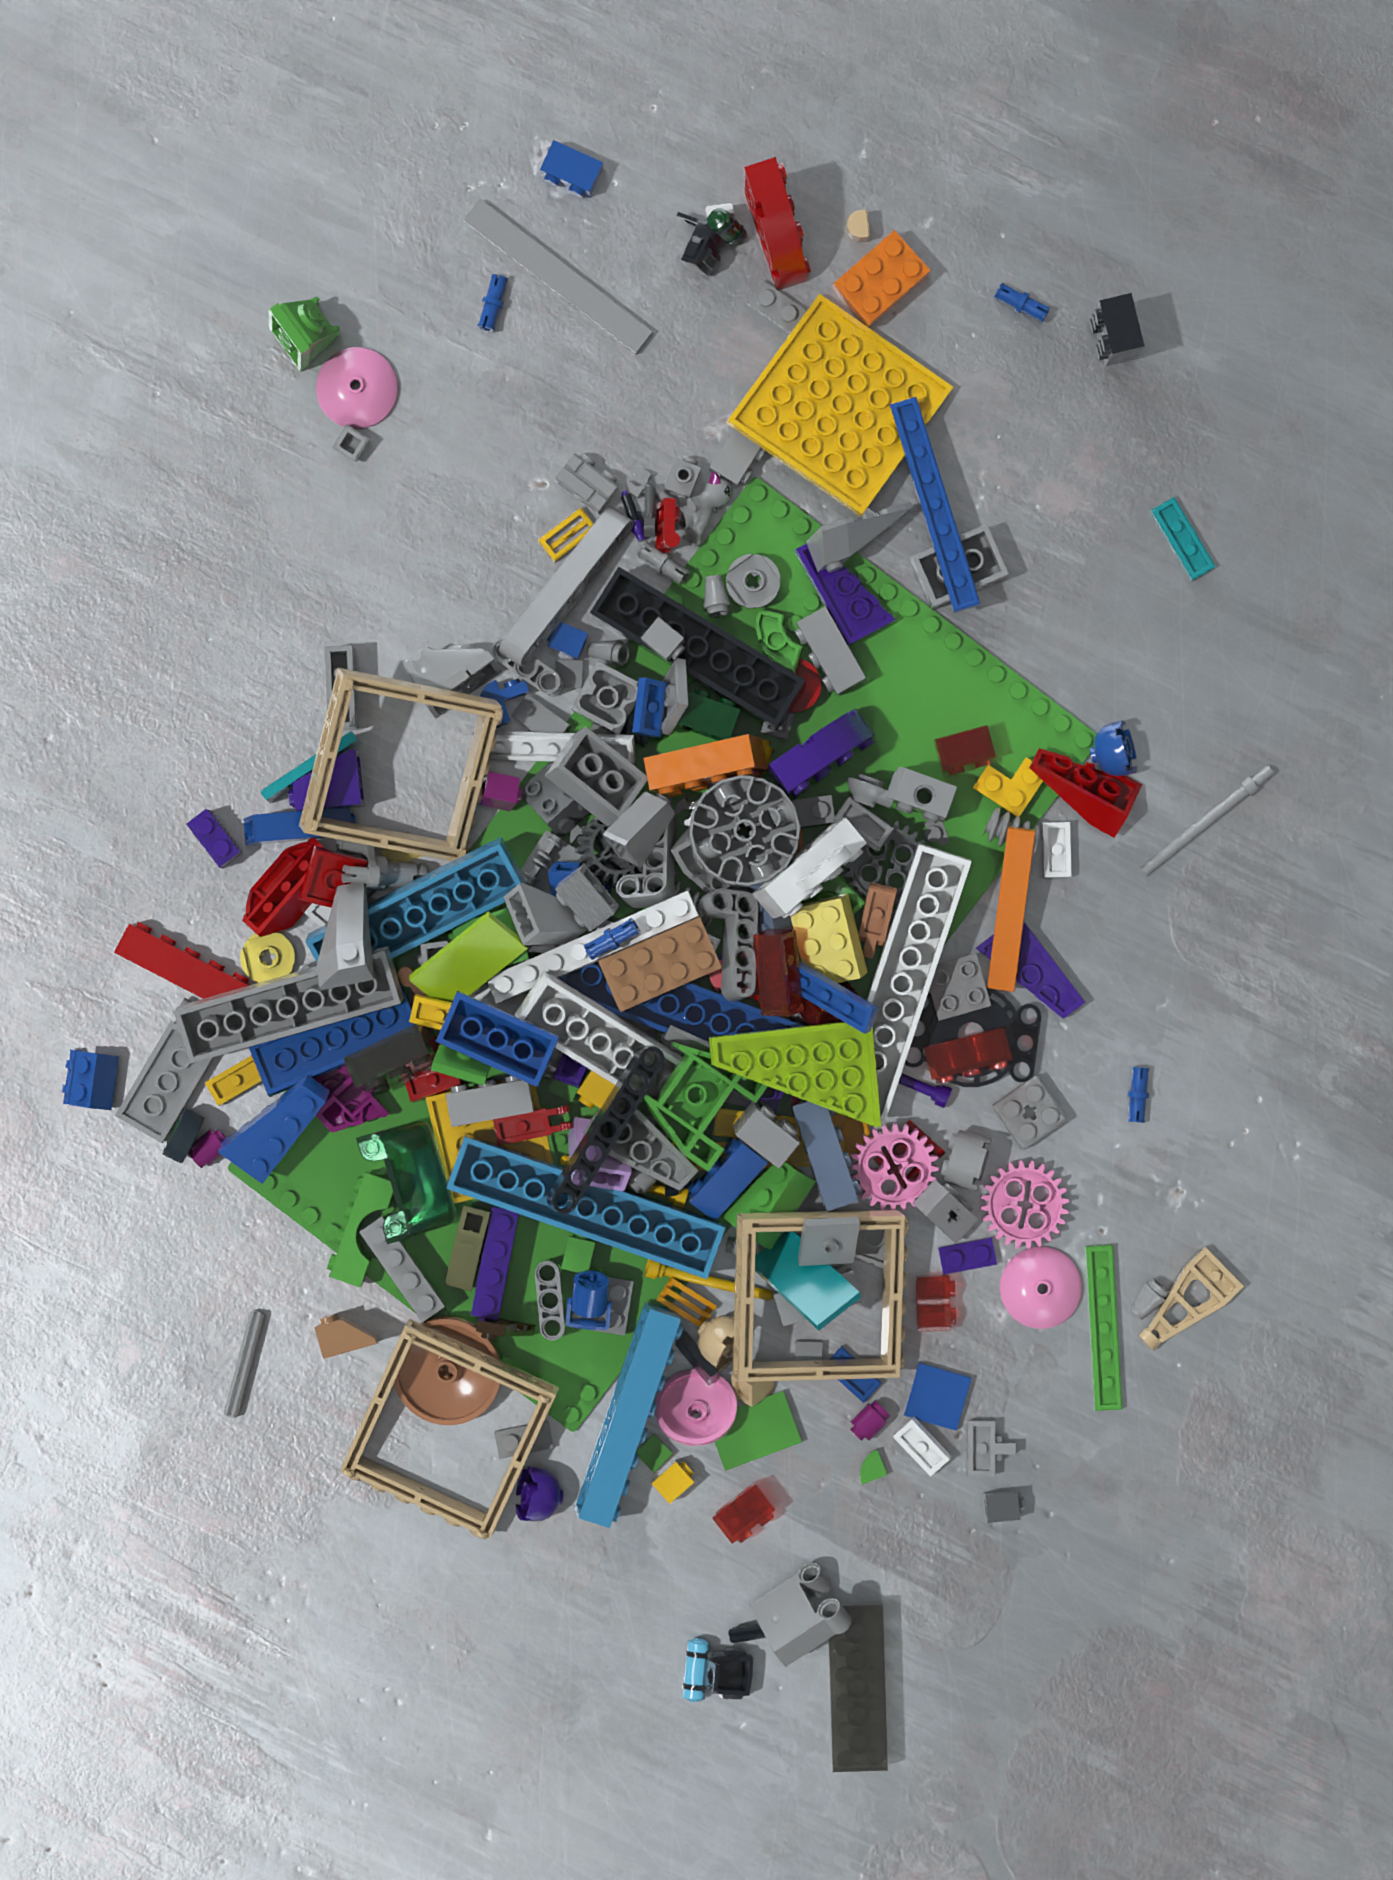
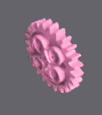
M894 1122L892 1130H888L887 1126L883 1123L882 1132H878L873 1127V1136L871 1138L865 1134L862 1135L866 1142L864 1145L861 1143L855 1144L860 1152L851 1153V1157L857 1160V1162L851 1163L852 1168L850 1169L857 1170V1172L850 1176L851 1179L856 1178L859 1180L860 1190L864 1189L861 1198L871 1197L870 1206L875 1205L878 1201L880 1202V1210H884L888 1204L891 1210H895L896 1205H900L902 1210L906 1211V1203L910 1202L914 1206L915 1198L919 1197L929 1186L928 1182L937 1181V1178L931 1172L938 1171L939 1167L931 1164V1162L937 1160L938 1157L935 1154H928L934 1147L932 1144L924 1146L928 1138L924 1135L918 1139L919 1131L917 1128L908 1133L907 1124L903 1126L902 1130H898V1126ZM901 1142L907 1145V1150L904 1154L896 1155L892 1152V1148L896 1143ZM882 1146L887 1148L896 1165L900 1164L898 1170L907 1184L905 1189L901 1187L894 1172L889 1170L890 1165L881 1150ZM872 1156H880L883 1159V1163L878 1168H871L868 1165L869 1159ZM909 1167H918L920 1173L916 1178L909 1179L905 1176V1172ZM885 1180L895 1181L896 1186L892 1191L885 1192L881 1189V1185Z
M1019 1160L1018 1168H1014L1012 1163L1009 1162L1007 1172L1000 1167L998 1168L999 1178L990 1175V1179L994 1183L992 1186H983L989 1191V1194L980 1196V1198L987 1201V1205L981 1206L980 1210L988 1211V1215L982 1219L983 1221L991 1220L992 1224L987 1229L988 1231L998 1230L995 1236L996 1239L1001 1238L1003 1235L1006 1236L1005 1245L1015 1240V1248L1019 1249L1021 1242H1025L1026 1248L1030 1249L1031 1241H1035L1040 1247L1042 1237L1050 1242L1051 1237L1049 1233L1051 1231L1057 1234L1060 1233L1056 1227L1057 1223H1066L1060 1218V1215L1069 1213L1068 1210L1062 1208V1204L1068 1203L1069 1199L1061 1198V1194L1065 1193L1067 1189H1058L1057 1185L1060 1184L1062 1179L1052 1180L1053 1170L1048 1171L1046 1174L1043 1173L1044 1164L1034 1169V1161H1030L1028 1167H1024L1023 1161ZM1029 1180L1031 1185L1027 1201L1032 1203L1031 1208H1026L1024 1226L1020 1229L1018 1224L1022 1208L1017 1206L1018 1201H1023L1025 1184ZM1011 1181H1017L1021 1186L1020 1193L1016 1196H1009L1006 1192V1186ZM1037 1186H1044L1048 1191V1195L1043 1201H1037L1033 1196V1191ZM1006 1208H1012L1016 1212V1218L1012 1223H1005L1001 1218V1214ZM1033 1213H1040L1043 1217V1223L1038 1228H1032L1028 1223L1029 1216Z

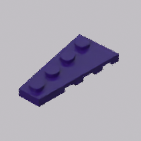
M807 543L795 549L794 552L848 646L896 620L890 613L884 610L873 594H870L861 585V581L854 574L852 575L844 565L841 569L828 573L827 569L818 572Z
M1024 921L1016 981L1064 1019L1086 1001ZM994 934L976 947L979 952L990 960Z

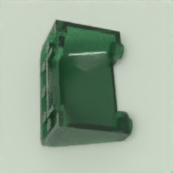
M417 1120L356 1138L359 1151L366 1160L378 1161L384 1159L399 1209L398 1213L391 1214L384 1220L383 1232L387 1245L446 1227L454 1222L457 1215L451 1190L446 1189L448 1180L433 1130L427 1122Z

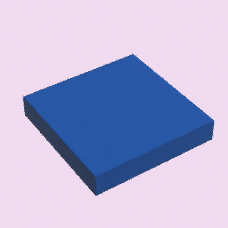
M919 1362L903 1415L957 1431L972 1378Z

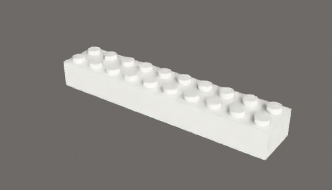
M921 843L917 845L866 1000L878 1007L873 1023L880 1117L883 1123L886 1121L972 862L970 859Z

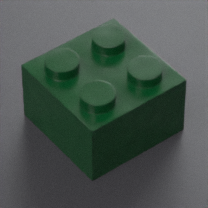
M695 689L694 693L688 691V706L677 722L678 727L717 741L732 738L740 715V709L736 708L737 703L724 698L717 702L710 699L711 694Z

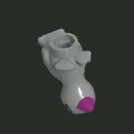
M712 472L708 483L700 495L692 498H686L685 495L681 494L678 495L677 503L681 508L679 522H676L681 530H684L683 538L694 547L701 546V534L711 519L712 511L716 512L718 508L720 509L727 504L732 496V485L727 479L719 477L717 473Z

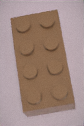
M700 917L598 961L620 1012L722 968Z

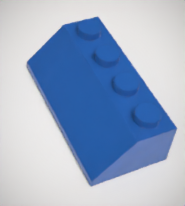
M457 991L436 1042L538 1087L553 1056L559 1036Z

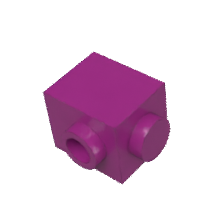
M489 771L487 777H484L482 781L483 795L478 805L510 812L521 801L523 789L519 787L520 778Z

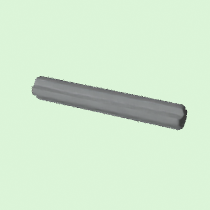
M253 1310L249 1314L224 1414L229 1417L236 1418L240 1413L265 1314Z

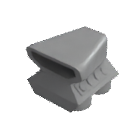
M596 661L571 710L583 716L584 719L620 735L636 704L638 682Z

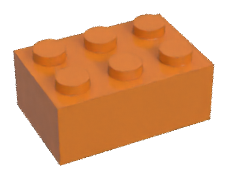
M894 230L835 281L832 290L861 323L871 328L928 278L931 270Z

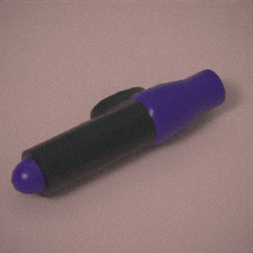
M623 490L620 498L627 517L634 521L632 531L638 542L644 541L646 537L644 536L643 516L640 511L636 510L631 494Z

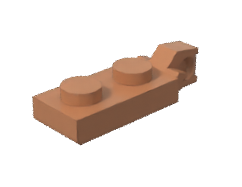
M873 882L870 883L858 934L860 941L865 942L863 955L866 958L873 959L876 945L883 946L886 940L897 888Z

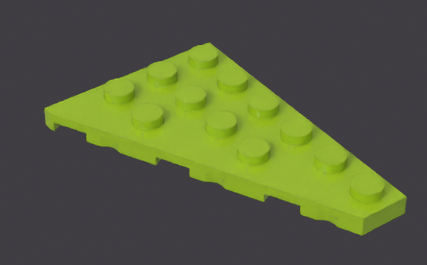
M845 1022L709 1037L711 1065L871 1126L881 1127L873 1026L871 1031L866 1034Z

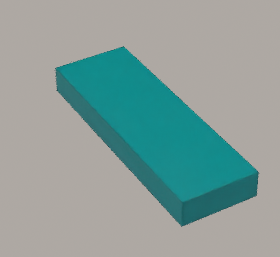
M1175 497L1150 511L1191 581L1216 567Z

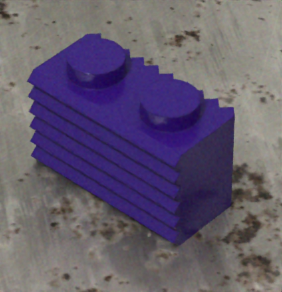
M205 809L186 825L218 867L223 869L242 854V850L236 845V841L232 840L233 837L229 836V833L226 832V828L222 827L223 824L219 823V820L216 819V815L212 814L213 811Z

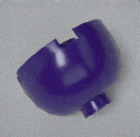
M527 1466L528 1469L521 1471L516 1488V1496L521 1495V1505L515 1504L517 1517L521 1521H543L550 1518L558 1505L562 1504L563 1490L560 1489L559 1482L553 1473L544 1468Z

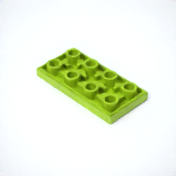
M488 911L411 973L409 981L431 998L453 1002L457 991L468 996L527 950V945H522L520 937Z

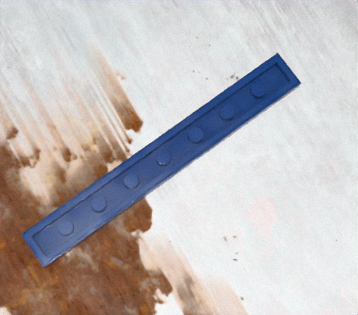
M913 397L890 404L953 612L956 613L980 606L979 597L917 398Z

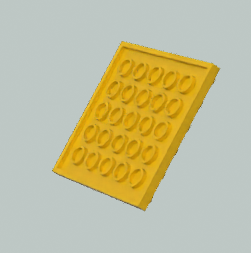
M819 293L726 423L861 517L905 456L890 404L916 397L926 427L953 389V386Z

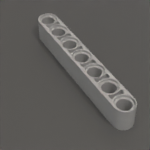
M608 507L504 637L500 644L499 652L521 667L527 665L628 537L633 528L634 521L616 509Z

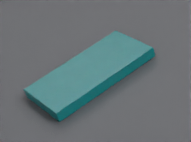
M350 731L341 737L336 757L361 744L353 732ZM316 754L262 789L260 793L264 799L272 803L286 794L288 790L293 789V782L312 772Z
M786 1231L778 1238L771 1250L764 1248L755 1255V1272L820 1331L861 1298L860 1292L830 1264L799 1266L798 1254L801 1238L794 1231Z

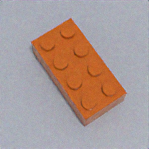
M750 734L643 758L649 790L666 795V797L682 795V790L692 789L693 792L708 789V784H716L720 780L740 775L758 778L761 777L760 772L768 771L762 738Z

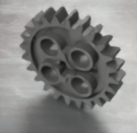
M896 820L893 825V831L884 842V850L881 854H872L869 851L868 845L865 844L861 848L863 853L856 860L848 862L846 865L842 864V866L850 868V871L844 873L843 876L852 877L853 880L849 884L852 887L857 886L858 889L856 891L859 894L864 893V899L866 900L870 883H879L882 865L878 864V862L885 859L889 841L893 840L894 847L890 861L894 863V866L888 867L884 885L892 887L888 883V879L893 873H899L904 877V883L901 887L897 888L894 901L895 905L898 906L918 843L924 844L925 841L920 840L916 842L915 838L918 832L915 831L909 835V825L907 824L901 830L899 829V821ZM905 846L910 849L911 856L907 861H899L895 857V852L899 847ZM867 866L874 867L878 872L877 877L872 881H867L862 877V870Z

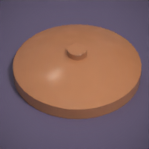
M441 1316L430 1318L420 1323L501 1361L494 1342L491 1339L482 1338V1332H476L477 1325L458 1317ZM412 1343L394 1386L401 1401L416 1416L434 1424L458 1425L477 1418L488 1409L498 1393L500 1383Z

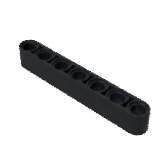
M643 1046L633 1055L547 1196V1204L552 1211L568 1214L578 1205L662 1068L665 1057L659 1048ZM648 1051L653 1053L655 1059L651 1066H647L644 1062V1056ZM633 1075H637L640 1079V1085L635 1090L629 1084L630 1078ZM622 1098L625 1101L626 1107L619 1114L615 1109V1103L618 1099ZM605 1122H608L611 1126V1132L607 1137L602 1136L600 1132L601 1125ZM589 1146H594L597 1155L593 1160L589 1161L586 1157V1150ZM579 1169L582 1173V1179L575 1185L571 1180V1175L574 1170ZM564 1193L567 1196L568 1202L565 1207L559 1208L556 1200L560 1194Z

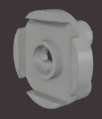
M746 554L737 558L731 564L726 576L728 594L735 603L747 609L767 606L775 599L780 588V573L777 566L768 557L758 554ZM750 574L753 577L757 575L760 577L758 581L759 587L756 589L753 586L747 587L746 585L748 582L747 576Z

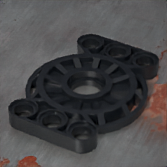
M986 986L991 1006L938 1021L932 996L928 992V1005L922 1010L919 1019L924 1024L925 1030L922 1035L913 1037L910 1048L915 1047L920 1051L921 1058L917 1063H909L906 1060L905 1065L911 1068L918 1067L926 1060L929 1067L940 1078L962 1087H981L992 1084L1002 1078L1007 1072H1009L1014 1081L1026 1082L1034 1074L1041 1012L1033 1004L1022 1005L1016 1011L1013 1004L1003 994ZM991 994L1001 998L1007 1005L1002 1008L998 1002L990 998ZM1026 1008H1031L1036 1012V1020L1032 1024H1026L1021 1019V1013ZM1009 1010H1011L1013 1013V1016L1011 1018H1009L1008 1014L1006 1013ZM968 1022L979 1024L984 1031V1041L975 1049L964 1048L958 1040L959 1029ZM1027 1035L1032 1039L1033 1045L1030 1050L1022 1051L1019 1049L1017 1041L1020 1036ZM931 1053H932V1054L934 1055V1057H935V1060L932 1061V1062H931V1060H930V1058H929V1055H930ZM1019 1062L1026 1063L1029 1067V1073L1024 1078H1018L1014 1074V1066ZM1004 1063L1006 1068L1001 1071L999 1067ZM940 1064L945 1070L952 1073L951 1077L949 1078L942 1074L935 1066ZM993 1071L997 1074V1076L990 1080L980 1082L979 1077L988 1075ZM957 1076L973 1078L974 1083L956 1081Z

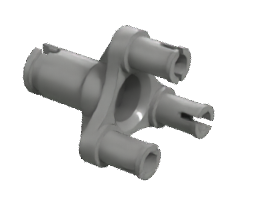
M336 839V852L357 853L368 861L367 867L344 865L342 869L345 874H342V882L365 884L367 899L377 890L382 891L385 887L400 888L420 878L413 876H424L427 874L425 863L417 865L415 862L387 860L379 847Z

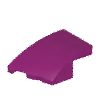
M348 1065L314 1078V1080L330 1090L326 1102L315 1116L332 1133L344 1130L349 1126L364 1124V1122L375 1118L387 1117L390 1114Z

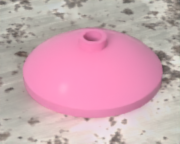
M352 347L333 354L323 364L317 377L316 394L322 410L333 422L343 427L348 424L354 429H364L378 424L391 412L397 399L398 383L393 368L383 356L367 348ZM359 381L361 384L360 388L357 390L351 389V383Z
M1032 1247L1019 1252L1007 1263L1001 1275L1000 1295L1004 1307L1016 1321L1031 1328L1046 1329L1063 1323L1075 1312L1081 1299L1082 1281L1077 1267L1065 1254L1050 1247ZM1044 1283L1047 1285V1291L1044 1294H1040L1037 1291L1039 1284Z
M695 1369L685 1370L670 1377L664 1383L662 1391H658L655 1402H657L655 1416L661 1430L672 1440L688 1446H702L719 1440L731 1429L737 1415V1400L730 1384L723 1377L717 1375V1380L708 1386ZM699 1413L701 1417L693 1418L692 1415Z

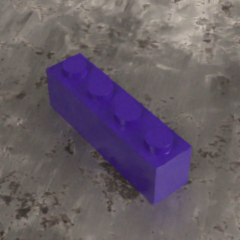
M492 1206L471 1311L472 1316L498 1320L500 1317L519 1219L518 1213L498 1206Z

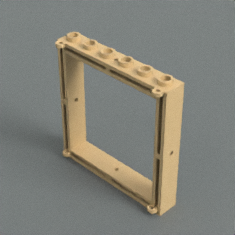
M338 668L299 827L307 834L454 861L466 855L470 845L468 839L469 831L474 828L476 823V814L474 813L476 804L481 802L483 788L481 787L483 777H487L489 772V753L494 750L496 745V735H494L496 726L501 724L503 718L502 706L496 700ZM353 690L478 715L446 841L321 817Z
M899 1210L737 1213L733 1376L738 1382L900 1378V1369L904 1367L901 1342L905 1340L902 1315L906 1313V1303L902 1296L903 1289L907 1285V1276L903 1272V1265L908 1258L907 1246L904 1245V1235H907L909 1230L908 1219L905 1218V1215ZM859 1217V1230L885 1229L881 1358L752 1362L756 1232L802 1231L804 1219Z
M409 1319L340 1470L352 1480H363L369 1483L371 1488L376 1491H387L395 1495V1498L402 1503H413L419 1506L420 1510L426 1514L439 1515L445 1518V1521L452 1526H463L469 1529L470 1533L476 1537L490 1539L559 1387ZM412 1343L538 1401L487 1514L362 1457Z

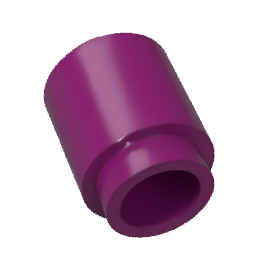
M210 1128L193 1143L188 1154L200 1168H203L206 1164L209 1166L221 1156L218 1150L222 1141L227 1137L219 1129L214 1132Z
M876 1401L871 1405L868 1403L850 1421L854 1425L850 1430L861 1441L864 1438L870 1441L888 1423L886 1420L890 1415Z

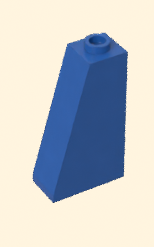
M350 807L323 809L321 817L356 823L354 813H350ZM302 811L254 814L243 819L245 846L328 837L304 833L299 827Z

